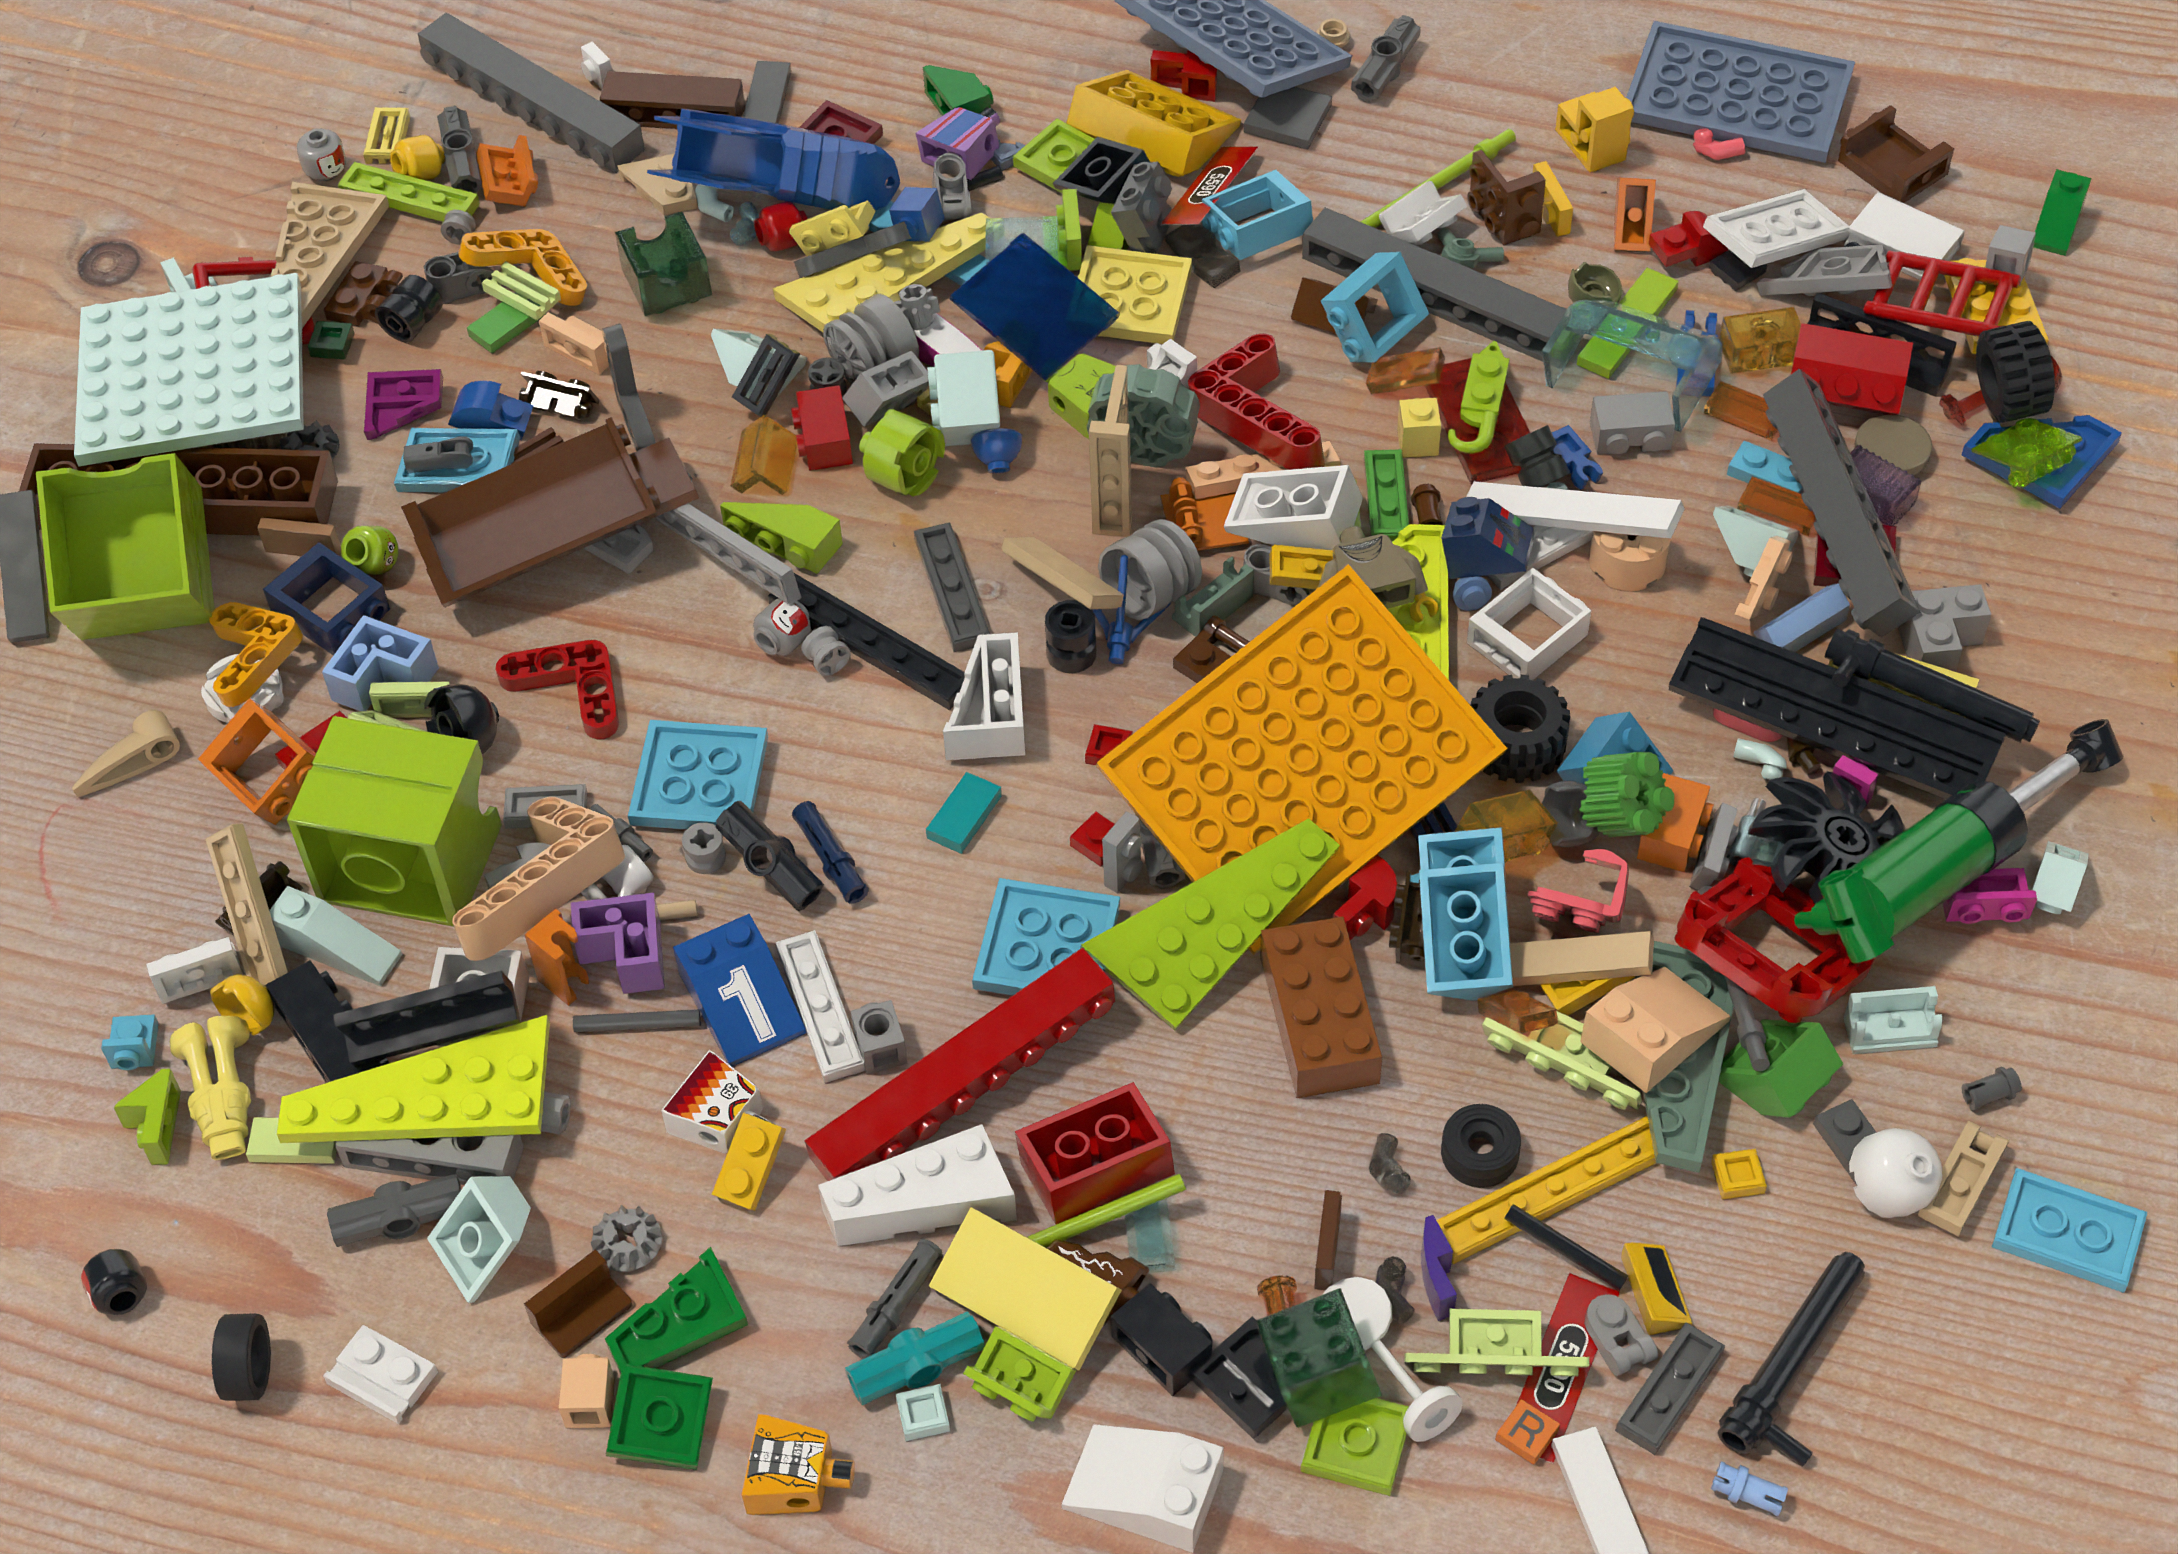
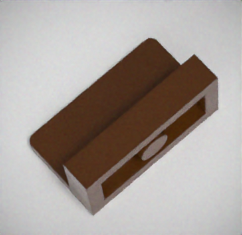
M1302 277L1291 313V319L1336 334L1333 326L1327 319V313L1321 300L1337 286L1312 278ZM1363 295L1355 302L1363 322L1367 312L1374 313L1378 299Z
M595 1249L526 1301L524 1306L531 1325L561 1358H566L631 1308L632 1301L611 1278L606 1260Z

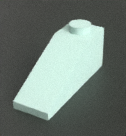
M287 886L270 909V915L280 947L380 987L402 956L400 949L329 903Z

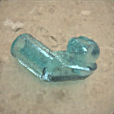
M745 202L739 207L742 219L730 231L732 241L738 246H743L747 241L757 238L754 220L758 218L759 213L752 202Z

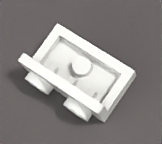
M1429 181L1380 213L1379 218L1387 234L1418 246L1433 237L1431 232L1437 227L1442 229L1457 221L1456 214L1465 209L1467 205L1461 194L1441 198L1433 182Z

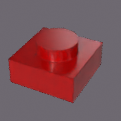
M1095 811L1070 836V846L1101 867L1103 865L1102 839L1115 824Z

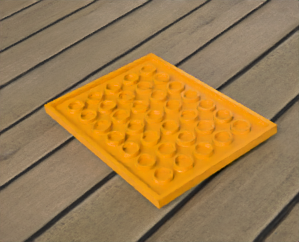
M1348 564L1096 763V767L1192 882L1197 881L1308 818L1340 845L1339 850L1267 928L1271 929L1292 925L1376 855L1380 854L1504 754L1507 747ZM1261 936L1249 948L1253 955L1261 948Z

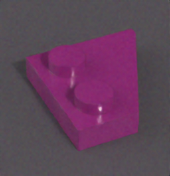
M441 369L368 372L364 421L366 439L373 440L442 408L443 374Z

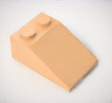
M1663 967L1653 971L1652 975H1644L1615 987L1588 1009L1585 1015L1581 1043L1647 1093L1730 1021L1731 1016L1669 969Z

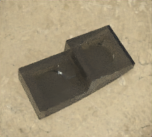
M1200 224L1181 225L1165 235V240L1178 257L1192 258V271L1213 288L1241 272L1240 260L1218 247L1215 234Z

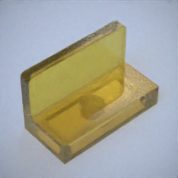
M765 414L743 429L730 486L742 494L761 481L781 495L788 492L797 450L796 435Z

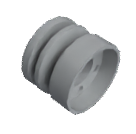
M883 294L871 296L855 307L854 314L852 312L843 313L839 319L828 322L823 329L828 353L831 358L842 363L845 379L851 384L854 383L860 373L909 351H913L916 357L919 355V345L908 319L901 309L889 297Z
M1159 519L1145 525L1144 528L1134 531L1131 536L1124 537L1106 547L1100 554L1098 564L1100 579L1118 590L1120 558L1122 555L1128 556L1125 615L1137 620L1149 618L1166 608L1169 603L1175 602L1180 596L1193 592L1201 581V560L1194 543L1183 529L1168 520Z

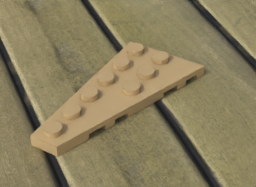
M292 182V198L287 203V220L282 224L275 255L276 268L272 269L271 277L279 274L298 273L301 282L302 328L389 208L386 195Z

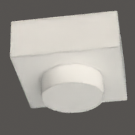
M590 42L581 47L583 56L581 68L589 81L593 80L603 89L607 71H612L611 62L593 42Z

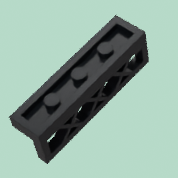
M1817 293L1813 299L1810 318L1807 323L1892 339L1890 335L1893 334L1904 337L1907 342L1913 343L1905 386L1935 397L1949 373L1957 344L1953 340L1896 320L1865 314L1860 307ZM1821 308L1834 312L1838 320L1834 321L1820 316ZM1862 322L1868 324L1874 332H1864L1855 323ZM1932 347L1943 351V359L1929 355L1925 348Z
M502 970L333 1014L335 1027L345 1034L349 1060L353 1066L521 1023L513 983Z

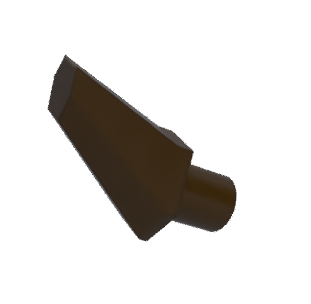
M1787 737L1789 761L1794 764L1799 763L1808 775L1816 773L1821 768V764L1812 754L1816 748Z

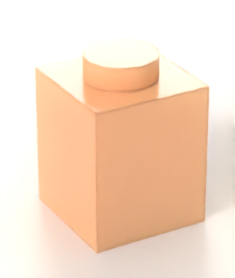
M582 1354L577 1358H563L559 1411L565 1428L611 1427L615 1377L608 1357Z

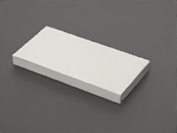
M1805 189L1707 216L1703 225L1708 232L1751 268L1847 240L1850 233L1848 232L1849 225Z

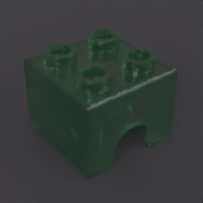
M682 211L665 216L663 232L652 240L637 238L634 226L615 232L622 271L645 317L652 314H660L665 310L687 303H694L699 299L712 296L707 259Z
M1341 1288L1256 1320L1278 1386L1296 1428L1382 1396Z

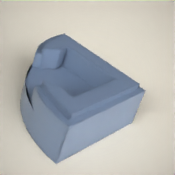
M998 140L999 148H996L991 160L996 166L1000 167L1001 171L1012 167L1013 156L1025 146L1024 144L1016 142V145L1000 143V140Z

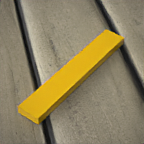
M1645 1116L1437 1219L1453 1250L1452 1264L1521 1231L1520 1228L1504 1219L1513 1204L1541 1221L1655 1164L1648 1117Z

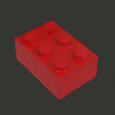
M1134 1082L1015 1131L1020 1163L1055 1225L1175 1175L1171 1141Z

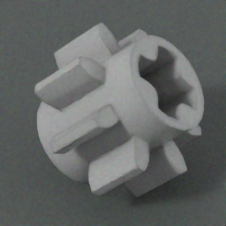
M920 284L904 287L899 293L900 301L894 302L904 313L913 330H922L929 327L934 322L933 314L940 312L937 296H933L931 288L926 289Z

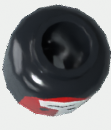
M109 1249L98 1253L87 1262L81 1274L82 1285L91 1305L98 1312L106 1315H122L130 1312L144 1298L147 1290L146 1278L138 1260L129 1251L123 1249Z

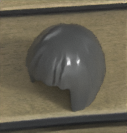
M1561 781L1553 783L1545 789L1540 809L1541 821L1546 830L1547 838L1553 846L1578 847L1589 843L1600 834L1597 831L1598 827L1586 826L1587 820H1583L1584 814L1579 810L1581 808V801L1587 798V795L1584 794L1587 786L1583 783Z

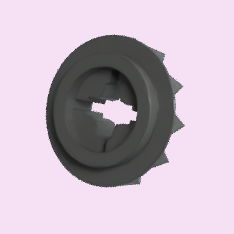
M316 420L310 426L304 425V430L287 432V437L280 439V449L329 451L333 460L339 451V439L330 425L321 426ZM305 441L307 443L315 441L316 447L310 445L302 446V443Z

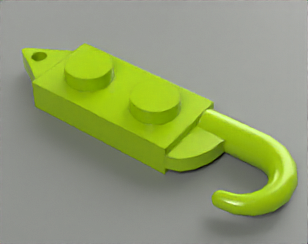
M1496 341L1490 343L1479 354L1473 353L1461 404L1460 417L1465 423L1480 428L1478 438L1472 442H1464L1456 437L1454 429L1448 431L1450 444L1456 450L1463 453L1474 454L1481 452L1489 447L1493 440L1510 358L1504 357Z

